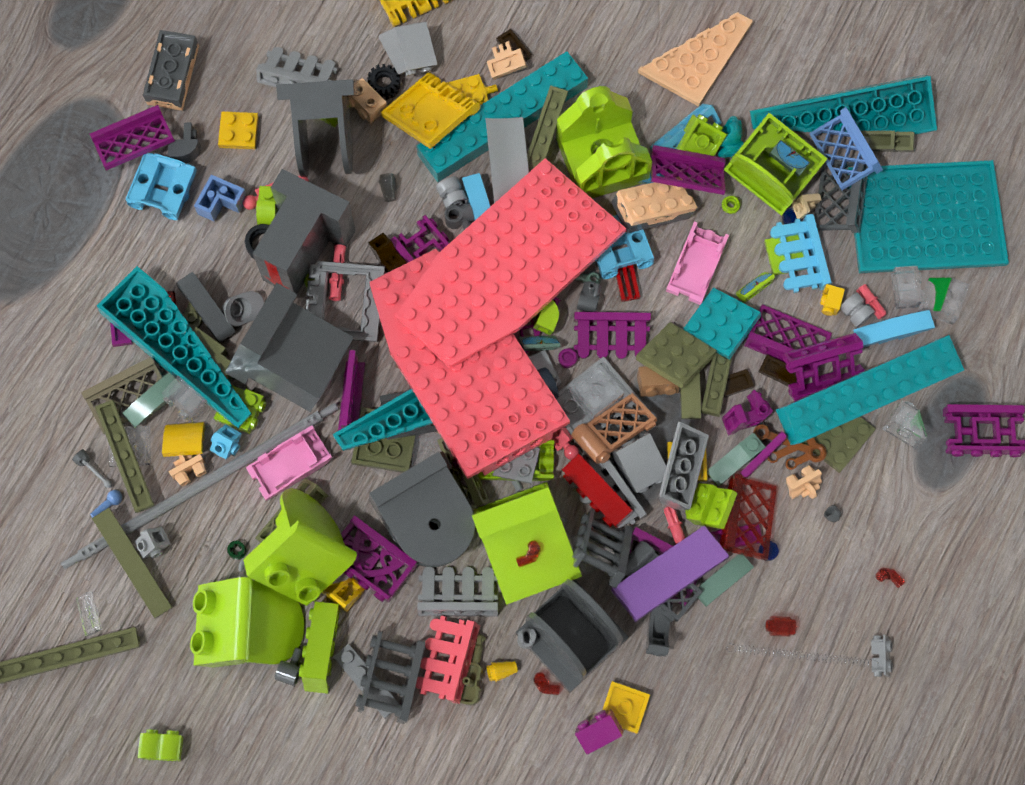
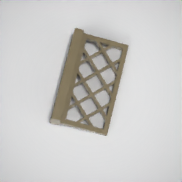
M152 357L81 392L103 434L105 432L92 402L97 399L106 400V402L111 401L112 392L119 390L123 391L121 401H114L116 404H119L118 413H120L122 406L129 407L130 405L123 403L126 393L136 395V401L142 395L141 391L144 384L154 385L145 381L148 373L155 371L157 375L156 382L163 378ZM137 381L141 383L138 393L127 390L130 382ZM120 417L123 425L129 422L127 418Z

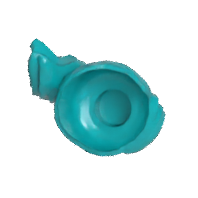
M731 116L727 120L726 125L722 126V131L727 135L720 147H724L718 153V156L721 158L733 157L744 144L742 141V123L736 116Z

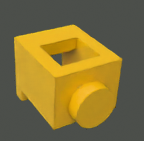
M826 284L820 301V305H823L821 312L824 315H837L845 289Z

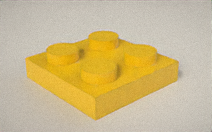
M221 111L219 148L256 150L258 113Z
M612 681L602 710L607 712L612 709L624 730L638 734L650 694Z

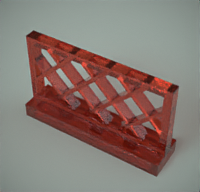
M735 473L729 479L727 489L734 490L737 495L725 528L722 529L720 545L726 552H733L766 561L769 555L777 486L742 478L741 474ZM743 484L749 485L754 492L747 496L743 491ZM762 489L770 490V498L765 500L759 491ZM754 494L761 501V504L757 507L749 499ZM743 501H746L751 508L746 514L740 508V504ZM763 505L768 511V516L764 519L757 510ZM752 512L759 520L754 525L747 518V515ZM741 519L749 527L744 532L738 527V521ZM759 524H762L766 529V534L762 537L754 528ZM750 530L757 538L751 544L744 535ZM739 537L747 546L744 549L735 547L736 539ZM760 542L764 548L763 554L757 553L753 545Z

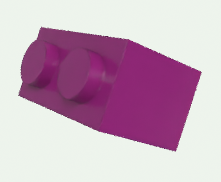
M612 709L607 712L602 710L595 715L594 719L590 721L586 719L577 725L575 736L588 755L622 737L623 728Z

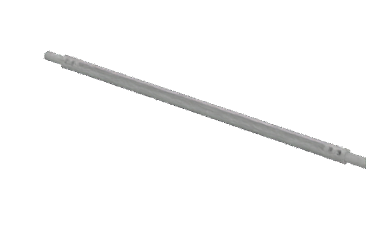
M333 403L319 412L316 411L310 414L308 417L121 525L127 535L258 459L264 453L270 452L311 425L315 426L323 421L324 417L338 410L337 405ZM102 536L78 550L77 554L61 562V565L64 569H67L80 560H86L109 545Z

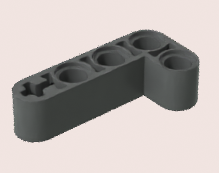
M193 272L176 282L178 289L189 300L219 343L235 333L231 324L226 320L224 314Z

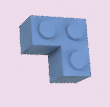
M211 175L194 207L198 215L215 221L223 206L240 213L243 207V200L247 194L244 188Z

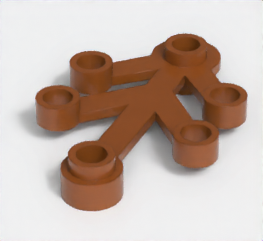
M762 424L754 429V434L759 440H773L778 435L770 432L768 427ZM759 429H763L765 431L764 436L758 435L757 432ZM814 437L807 440L808 445L803 443L790 445L787 438L782 443L787 447L772 453L776 455V460L771 461L769 457L767 460L770 463H775L779 458L797 450L804 452L805 454L796 459L790 458L786 460V468L793 470L797 465L809 460L821 462L826 457V449L822 444L816 443ZM814 449H818L820 451L819 456L816 457L813 455ZM788 461H794L795 466L793 468L788 467Z

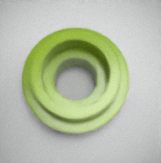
M735 196L725 197L721 204L723 211L728 214L736 213L740 208V201ZM731 203L734 207L730 208L727 204Z

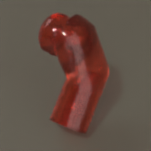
M530 541L527 554L516 558L519 568L537 560L541 552V547L537 541Z
M881 568L875 574L878 581L891 580L897 588H900L905 583L894 569Z
M542 672L535 674L533 681L540 693L559 695L560 685L549 684L545 674Z

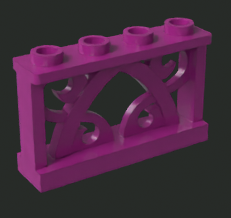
M354 515L341 535L344 545L351 546L352 550L357 552L353 563L355 570L349 567L344 574L351 579L354 576L359 580L358 584L365 590L370 588L375 592L373 596L379 601L383 602L385 600L389 603L418 564L414 559L410 558L406 553ZM354 528L357 529L354 541H346L345 539ZM365 540H370L371 546L362 547L360 543L365 545ZM381 547L380 562L383 568L363 570L360 563L359 550L370 552ZM389 555L392 557V560L388 562L390 566L385 564V556ZM405 565L407 567L397 580L393 572ZM386 575H390L393 581L392 587L388 590L381 589L378 585L379 582L385 581L387 584ZM366 578H374L373 584Z

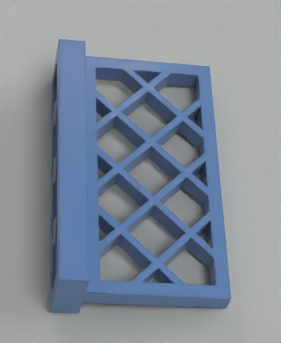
M847 108L840 111L841 115L809 133L819 152L827 158L825 162L841 190L851 186L874 171L876 174L883 171ZM842 122L841 131L833 130L834 125ZM821 133H827L824 141L817 140L816 136ZM831 134L839 135L836 143L828 142ZM843 136L851 137L849 145L840 144ZM827 146L835 147L832 155L824 153ZM839 148L847 149L844 157L836 155ZM851 150L859 151L857 159L849 158ZM835 159L843 160L840 168L832 167ZM847 161L855 162L853 170L844 169ZM859 163L867 164L868 169L862 172L857 171ZM842 173L851 174L849 180L844 183L840 181Z

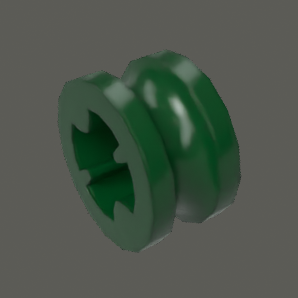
M232 541L227 547V552L231 558L240 560L246 555V547L240 541ZM238 545L242 550L238 551V555H235L232 549H235Z

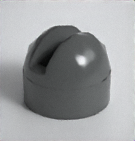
M831 505L824 512V517L830 522H837L840 520L841 511L835 505Z

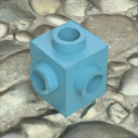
M225 424L211 437L210 451L224 459H227L232 454L235 455L240 448L238 443L242 433Z

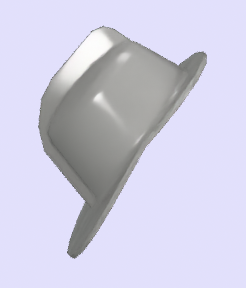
M244 292L228 298L221 312L231 325L239 326L255 320L264 301L257 292Z

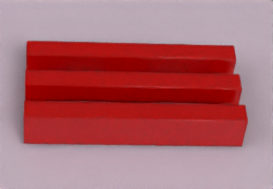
M633 265L619 268L616 280L621 302L640 299ZM627 269L630 271L634 296H632ZM619 270L623 271L628 297L624 295Z

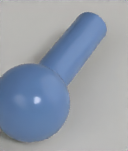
M111 490L107 494V499L90 513L91 517L93 518L112 505L120 504L123 499L122 493L118 490Z

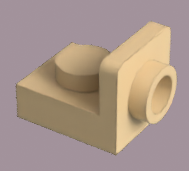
M819 193L801 195L792 203L797 219H802L822 200Z

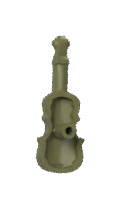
M479 634L477 637L467 677H464L462 681L465 686L460 703L465 705H475L480 699V691L482 689L479 688V681L482 679L481 675L483 673L480 660L483 642L486 639L483 634Z

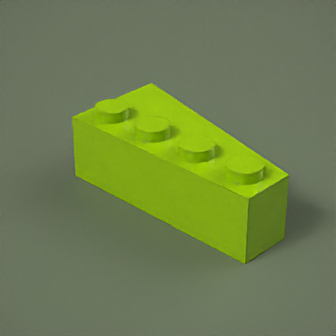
M315 601L314 608H310L309 620H311V626L306 629L308 643L307 646H303L302 658H305L304 665L301 664L299 668V677H302L304 691L329 693L327 676L331 677L332 660H330V657L334 656L335 641H333V638L337 636L340 614L339 604Z

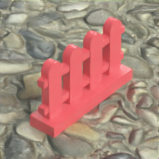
M441 616L440 619H433L430 622V628L436 631L435 639L428 638L425 641V647L431 651L430 658L424 657L421 660L420 667L426 670L424 678H417L415 687L421 690L420 694L422 695L431 692L439 694L440 699L445 700L446 697L447 700L460 704L465 686L462 681L464 677H467L480 625L469 620L467 622L459 620V623L446 621V616ZM443 633L454 635V642L441 640ZM437 653L450 655L449 661L436 660ZM432 672L444 674L443 682L432 680Z

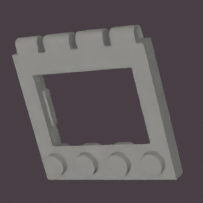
M317 261V265L310 264L309 278L315 279V281H308L307 297H313V300H306L305 310L323 320L328 273L366 276L360 330H351L344 327L337 328L354 337L352 340L378 342L380 319L369 282L384 275L385 267Z

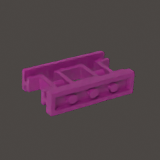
M426 215L422 217V220L416 222L420 231L409 239H406L402 233L397 238L394 236L390 239L396 251L406 263L414 259L405 247L409 248L414 243L419 247L413 253L415 259L433 247L440 252L449 244L446 234L443 231L440 233L436 222L432 218L429 219ZM426 227L435 237L427 243L422 240V237L428 234Z
M853 333L783 353V359L787 364L785 365L789 373L796 372L797 382L788 385V393L792 399L797 401L865 371L860 364L855 365L854 355L863 353V341L860 337ZM846 353V359L839 361L838 355ZM832 362L833 372L819 376L817 366ZM810 363V369L803 371L802 365ZM847 367L848 372L841 374L840 368ZM812 378V383L804 384V379Z
M947 404L942 409L943 417H945L944 423H954L955 439H948L946 441V454H952L953 457H960L964 454H971L972 457H981L983 454H990V457L1009 455L1015 458L1021 457L1025 453V440H1016L1015 424H1022L1024 422V405ZM961 417H971L969 419V427H961ZM999 418H1009L1007 420L1008 428H1000ZM977 424H992L993 439H978ZM962 435H970L971 446L961 445ZM1001 436H1008L1009 446H998L1001 444Z

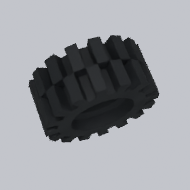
M378 64L376 69L373 67L371 72L368 73V84L382 98L386 97V100H388L389 96L393 98L395 97L394 93L398 94L401 83L395 67L392 69L389 64L388 67L385 64H382V67H380ZM381 77H388L391 83L388 86L381 87L377 84V80Z

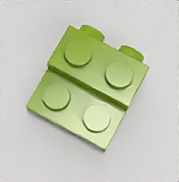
M692 115L683 130L685 134L676 149L714 156L727 134L722 131L723 127L715 122L712 125L707 122L709 119L703 115Z
M232 385L252 415L239 428L235 427L218 412H216L213 419L250 434L251 430H255L258 424L257 417L259 413H262L265 409V398L263 395Z
M699 483L695 489L690 510H685L686 519L694 525L724 529L737 493L734 490L717 488L712 484Z

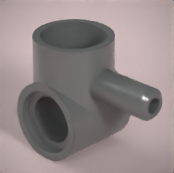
M470 203L461 206L450 205L444 213L445 223L450 229H458L463 225L465 230L470 225L469 222L475 221ZM451 215H457V216H458L457 219H451V218H449V217H450Z
M584 282L577 310L596 312L602 286L594 282Z
M295 648L290 663L280 662L275 674V680L296 686L297 682L302 678L299 677L300 666H298L302 649Z

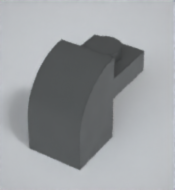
M184 122L183 139H174V142L168 144V157L187 164L198 157L201 145L197 139V130L193 128L192 123Z

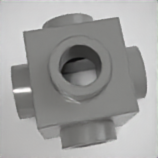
M163 527L146 529L135 540L142 558H156L162 555V551L170 544Z

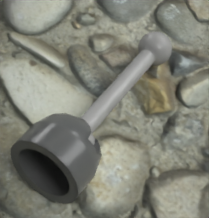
M84 449L75 454L72 458L73 462L79 466H87L104 482L106 488L112 486V482L106 480L89 463L90 456Z

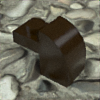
M384 233L368 242L373 254L380 265L385 267L386 272L406 264V261L396 251L392 241Z

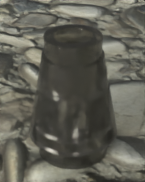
M394 174L380 175L378 182L385 202L395 201L396 178Z

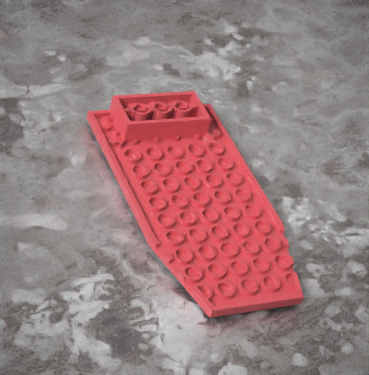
M545 158L437 254L396 314V319L451 369L471 358L473 354L480 350L487 349L489 345L497 341L499 342L505 339L507 335L514 334L523 328L626 232V228Z
M434 249L370 281L369 284L390 355L465 476L469 479L480 472L487 475L551 440L553 433L570 424V420L513 333L507 335L505 339L489 345L487 349L480 350L473 354L471 358L450 369L396 319V314L439 253L438 250Z

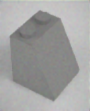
M427 22L395 27L378 35L398 74L405 73L406 76L416 74L417 70L424 73L431 71V67L437 65Z
M642 431L610 453L611 458L632 491L643 493L649 489L650 485L663 482L666 465L650 433Z

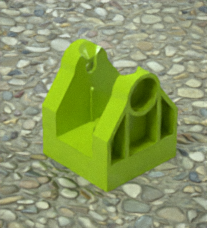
M598 86L583 92L577 98V101L557 118L556 141L571 181L592 199L642 184L638 182L650 179L652 160L648 149L640 146L631 122L633 111L628 98L610 91V88L607 86Z

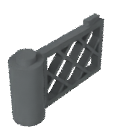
M641 541L633 549L628 557L626 574L621 581L659 556L650 545ZM693 583L686 587L696 593L692 598H683V590H681L680 599H668L664 602L667 603V606L664 604L658 606L664 611L662 615L669 621L675 620L678 622L702 594L703 591ZM681 602L682 610L678 615L671 610L670 603Z

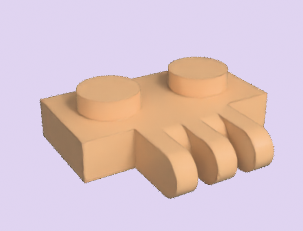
M509 41L505 42L506 50L503 44L499 45L500 52H498L496 46L492 47L495 58L487 61L493 80L527 67L522 50L519 48L513 51Z

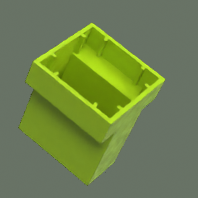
M548 482L473 510L472 518L480 539L482 538L506 605L561 585L567 579L574 580L582 577L579 566L577 568L573 566L574 558H572L574 552Z

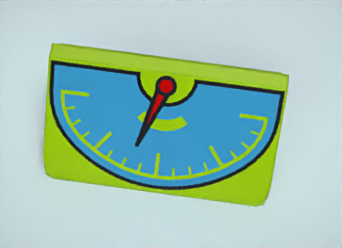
M766 272L761 273L735 293L742 303H746L772 284L775 275Z

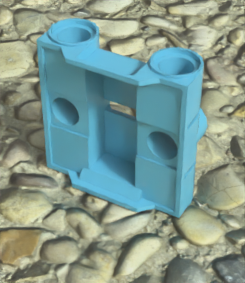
M146 153L141 159L125 200L134 209L143 210L144 205L160 209L162 215L168 219L178 220L184 202L189 199V190L197 169L180 160L159 154ZM143 180H148V182L144 184L141 183ZM155 185H160L167 187L169 189L168 191H164L154 187ZM178 190H183L182 193L176 194Z
M614 215L613 217L620 222L618 215ZM644 230L624 233L596 259L602 279L615 277L618 274L619 268L637 264L638 269H646L654 263V256ZM638 239L641 242H634L633 240ZM623 244H627L628 246L622 249L612 251V247L620 246Z

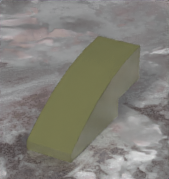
M861 131L872 151L914 152V132Z
M195 327L194 332L230 382L233 377L225 373L231 362L226 358L228 355L226 348Z

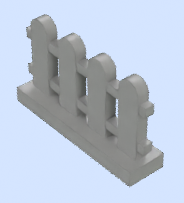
M280 47L273 48L272 52L268 51L267 57L269 58L266 64H259L256 69L257 83L274 87L277 84L332 81L330 80L332 74L337 73L333 60H326L324 64H320L316 56H309L306 60L300 59V53L297 51H293L287 56L283 55V49ZM280 61L286 62L283 68L278 67ZM298 65L303 66L301 72L295 71ZM315 69L321 70L318 77L313 76Z
M592 459L588 461L590 466L611 488L615 485L618 486L620 491L617 494L624 502H629L630 508L634 512L618 528L612 525V529L618 531L628 523L635 524L636 521L634 519L637 517L641 520L647 517L646 512L609 459L603 464H596ZM604 469L609 473L606 477L601 472ZM574 483L569 484L572 488H578ZM580 496V501L583 504H589L591 502L587 497L583 499ZM600 511L594 512L593 519L599 520L604 517Z
M426 567L423 570V575H419V582H422V595H418V601L422 602H418V616H498V602H494L498 601V595H494V582L498 581L496 576H494L492 568L486 567L482 570V576H474V570L471 567L464 568L462 575H454V569L451 567L444 568L442 575H435L432 567ZM435 582H442V595H434ZM454 582H462V595H454ZM474 582H482V595H474Z

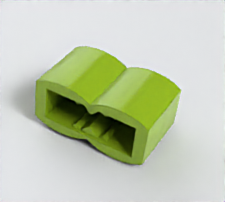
M147 729L146 733H140L138 759L181 762L184 737L179 735V731H167L166 734H158V730Z

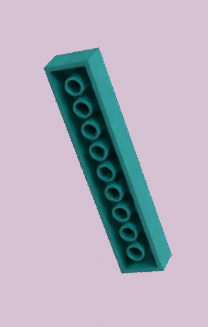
M568 51L480 105V109L476 114L469 115L431 149L422 143L416 145L417 155L436 181L440 182L489 150L486 118L523 117L525 128L540 118L550 85L568 91L566 102L587 88L588 77Z
M950 335L778 408L776 412L790 445H795L964 371V368Z

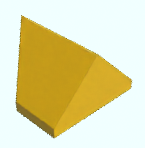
M352 577V579L348 578L347 580L330 584L322 593L335 604H339V607L345 612H348L365 589Z

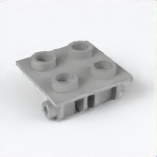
M536 447L494 470L493 476L531 484L535 467L538 463L540 448Z

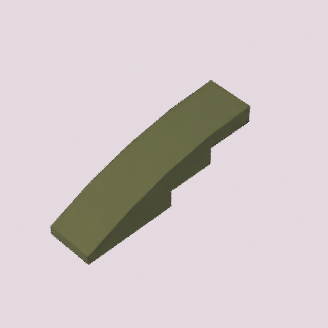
M700 373L683 389L680 388L681 419H701Z

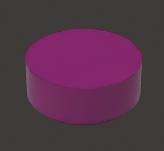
M563 349L559 353L558 362L564 368H572L577 362V354L573 349Z

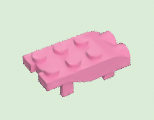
M694 222L666 292L676 296L681 293L688 296L689 301L701 305L729 235L725 234L724 237L718 236L711 230L699 228L697 222Z
M311 425L281 443L269 453L259 456L258 460L247 466L246 469L253 480L258 479L261 484L259 490L267 501L322 468L331 460L332 456Z

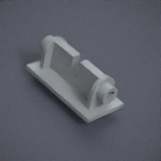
M883 635V639H881V636H873V640H871L872 655L879 654V658H872V673H874L875 677H882V673H884L886 677L890 678V672H893V662L890 660L889 653L893 650L892 640H889V637Z

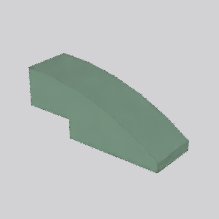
M168 373L123 412V415L136 428L166 405L167 401L181 391L182 386Z
M742 552L739 553L698 587L703 591L698 597L699 600L707 607L749 573L754 566Z

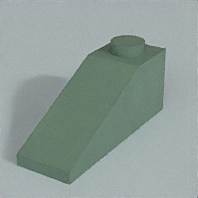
M753 432L708 469L707 475L719 487L749 464L765 448L764 444Z

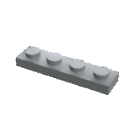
M348 644L333 657L362 691L363 687L360 686L363 674H367L368 667L365 666L364 661ZM373 673L372 678L379 680ZM369 687L368 699L396 706L399 704L389 691ZM378 710L385 719L391 714L390 712Z

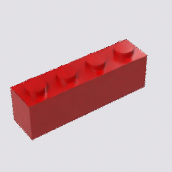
M577 454L562 468V471L565 473L562 477L569 484L574 483L578 487L576 489L577 493L583 499L587 497L591 501L589 504L591 508L595 509L596 513L600 511L604 515L602 519L609 527L614 525L615 528H618L634 513L580 454Z

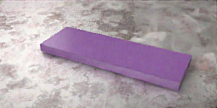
M703 526L621 581L617 588L612 587L611 591L636 622L728 559L729 555L708 529Z

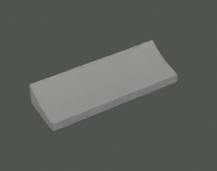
M523 117L486 118L494 203L529 173Z

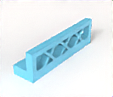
M701 104L650 146L651 151L653 145L676 149L685 134L683 130L692 115L698 116L701 114L706 118L712 116L715 123L721 125L722 122L714 107Z

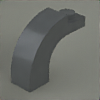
M670 603L671 610L673 608V603ZM659 607L652 610L649 615L646 654L666 657L669 652L670 621L662 615L664 611Z

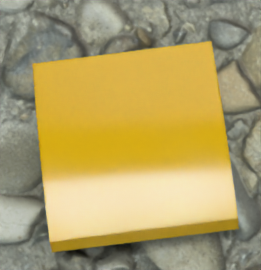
M204 422L165 425L162 443L163 457L203 454Z

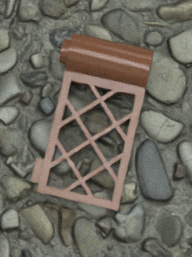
M631 393L589 423L577 426L571 436L596 464H603L608 461L610 453L644 429L648 431L656 426L657 418ZM633 401L636 404V410L625 409V405ZM622 413L621 420L610 419V415ZM624 413L635 414V420H623ZM638 415H646L649 418L645 422L637 421ZM598 423H605L606 429L597 430L594 426ZM609 424L620 425L619 432L608 431ZM623 425L634 426L631 432H622ZM607 435L618 436V441L611 445L607 441Z

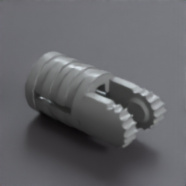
M522 629L518 632V645L523 649L532 648L536 640L535 630ZM525 634H528V637L530 638L528 644H526L524 640Z

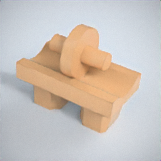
M200 454L195 457L192 455H180V459L173 462L176 467L169 471L171 477L182 487L191 482L187 476L191 471H194L197 477L207 473L204 465L206 463Z
M808 465L801 470L803 478L798 480L795 474L786 478L789 496L792 499L799 495L803 498L807 495L812 499L817 497L816 491L820 489L819 484L822 483L820 477L822 473L819 469L815 471Z

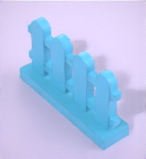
M814 214L806 215L802 222L800 219H795V223L782 225V222H777L776 226L772 227L770 236L774 239L780 238L781 243L776 245L774 252L778 256L784 255L785 260L779 265V270L782 273H789L790 278L785 279L783 287L786 290H793L794 293H797L800 288L812 287V290H814L819 285L820 290H823L826 284L830 285L831 279ZM794 235L799 237V240L786 242L785 238ZM803 252L804 257L791 259L790 254ZM807 269L808 275L795 277L794 271Z

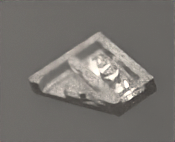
M431 432L415 436L410 467L417 465L437 452H441L437 442L438 439L442 438L439 433Z

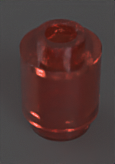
M770 616L769 620H766V631L769 632L770 636L790 637V635H795L796 620L785 616Z

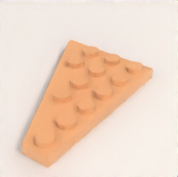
M737 12L728 19L722 20L713 28L706 29L695 38L687 40L681 46L674 47L661 57L653 59L649 64L641 66L638 69V73L699 107L752 25L753 20Z

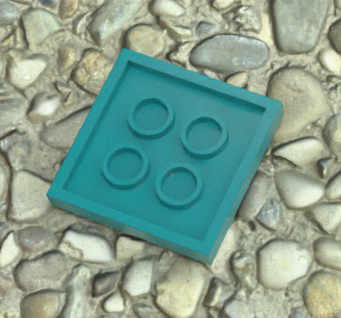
M713 287L683 330L716 349V353L730 360L761 317V312Z

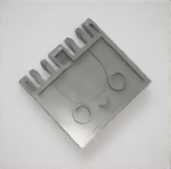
M604 357L558 392V399H556L570 420V424L565 426V428L571 435L577 426L589 423L631 393L641 401ZM630 401L625 405V409H634L633 406L636 409V404ZM613 413L610 415V419L617 420L619 418L621 420L622 413ZM630 414L635 420V414ZM638 415L637 421H640L641 416ZM598 423L594 427L597 430L606 429V424ZM609 424L608 431L619 432L620 425ZM624 425L627 429L632 427L629 425ZM607 435V441L611 444L612 441ZM611 436L614 440L618 438V436ZM582 449V451L585 453V455H586L589 459H591V457Z

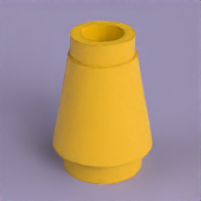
M515 661L491 662V665H487V674L490 681L495 680V682H498L518 672Z

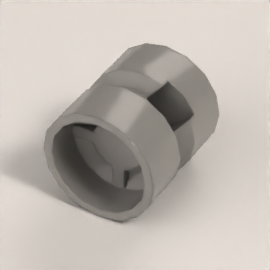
M457 177L446 178L437 184L436 189L440 197L444 198L445 208L450 205L461 206L468 203V198L464 190H461L462 186Z
M858 292L849 297L840 306V310L846 316H851L850 321L857 328L875 314V311L869 304H864L865 300Z

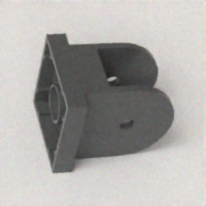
M359 80L277 84V100H290L295 156L300 177H308L309 144L306 120L337 117L345 174H352L353 145L348 96L360 95Z
M440 452L435 453L369 493L371 505L376 513H378L397 547L414 559L420 566L440 567L447 565L463 554L472 541L475 530L472 508L447 468V464ZM430 522L436 523L438 530H431L428 524Z
M575 579L564 581L562 587L534 613L531 612L526 616L525 624L516 631L518 636V632L522 629L535 630L536 640L530 651L569 693L629 638ZM528 634L524 635V640L526 644H528L530 640Z

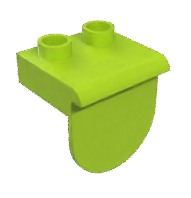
M768 113L738 152L734 154L731 161L724 168V171L782 216L827 158L772 114ZM780 140L810 162L799 177L794 175L797 169L794 168L790 172L769 155Z
M289 488L280 496L282 510L275 520L277 528L247 555L243 561L247 577L308 606L354 563L357 552L344 545L337 524L321 504L308 494L298 489Z
M238 577L198 585V591L193 598V609L197 613L196 631L193 633L190 641L195 666L214 668L244 663L280 664L281 661L289 660L295 648L300 647L304 634V617L298 601L249 577Z

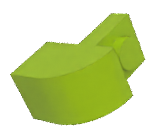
M260 186L256 204L257 224L270 225L278 209L271 186Z
M553 300L538 313L533 327L548 335L554 332L559 319V310Z

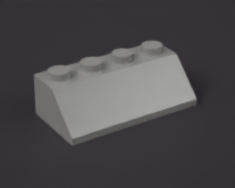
M682 422L677 424L659 493L660 503L674 510H690L709 438V435Z

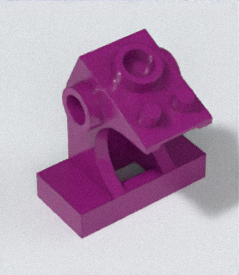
M753 390L747 396L751 407L749 412L743 411L741 404L733 406L722 417L728 436L740 430L758 426L773 412L770 404L761 397L762 394L760 392L757 393L756 390Z

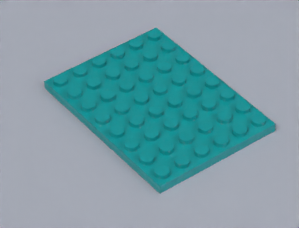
M993 160L881 166L883 171L877 174L874 171L868 175L860 233H854L859 273L996 267L1009 264ZM848 167L847 170H853V167Z

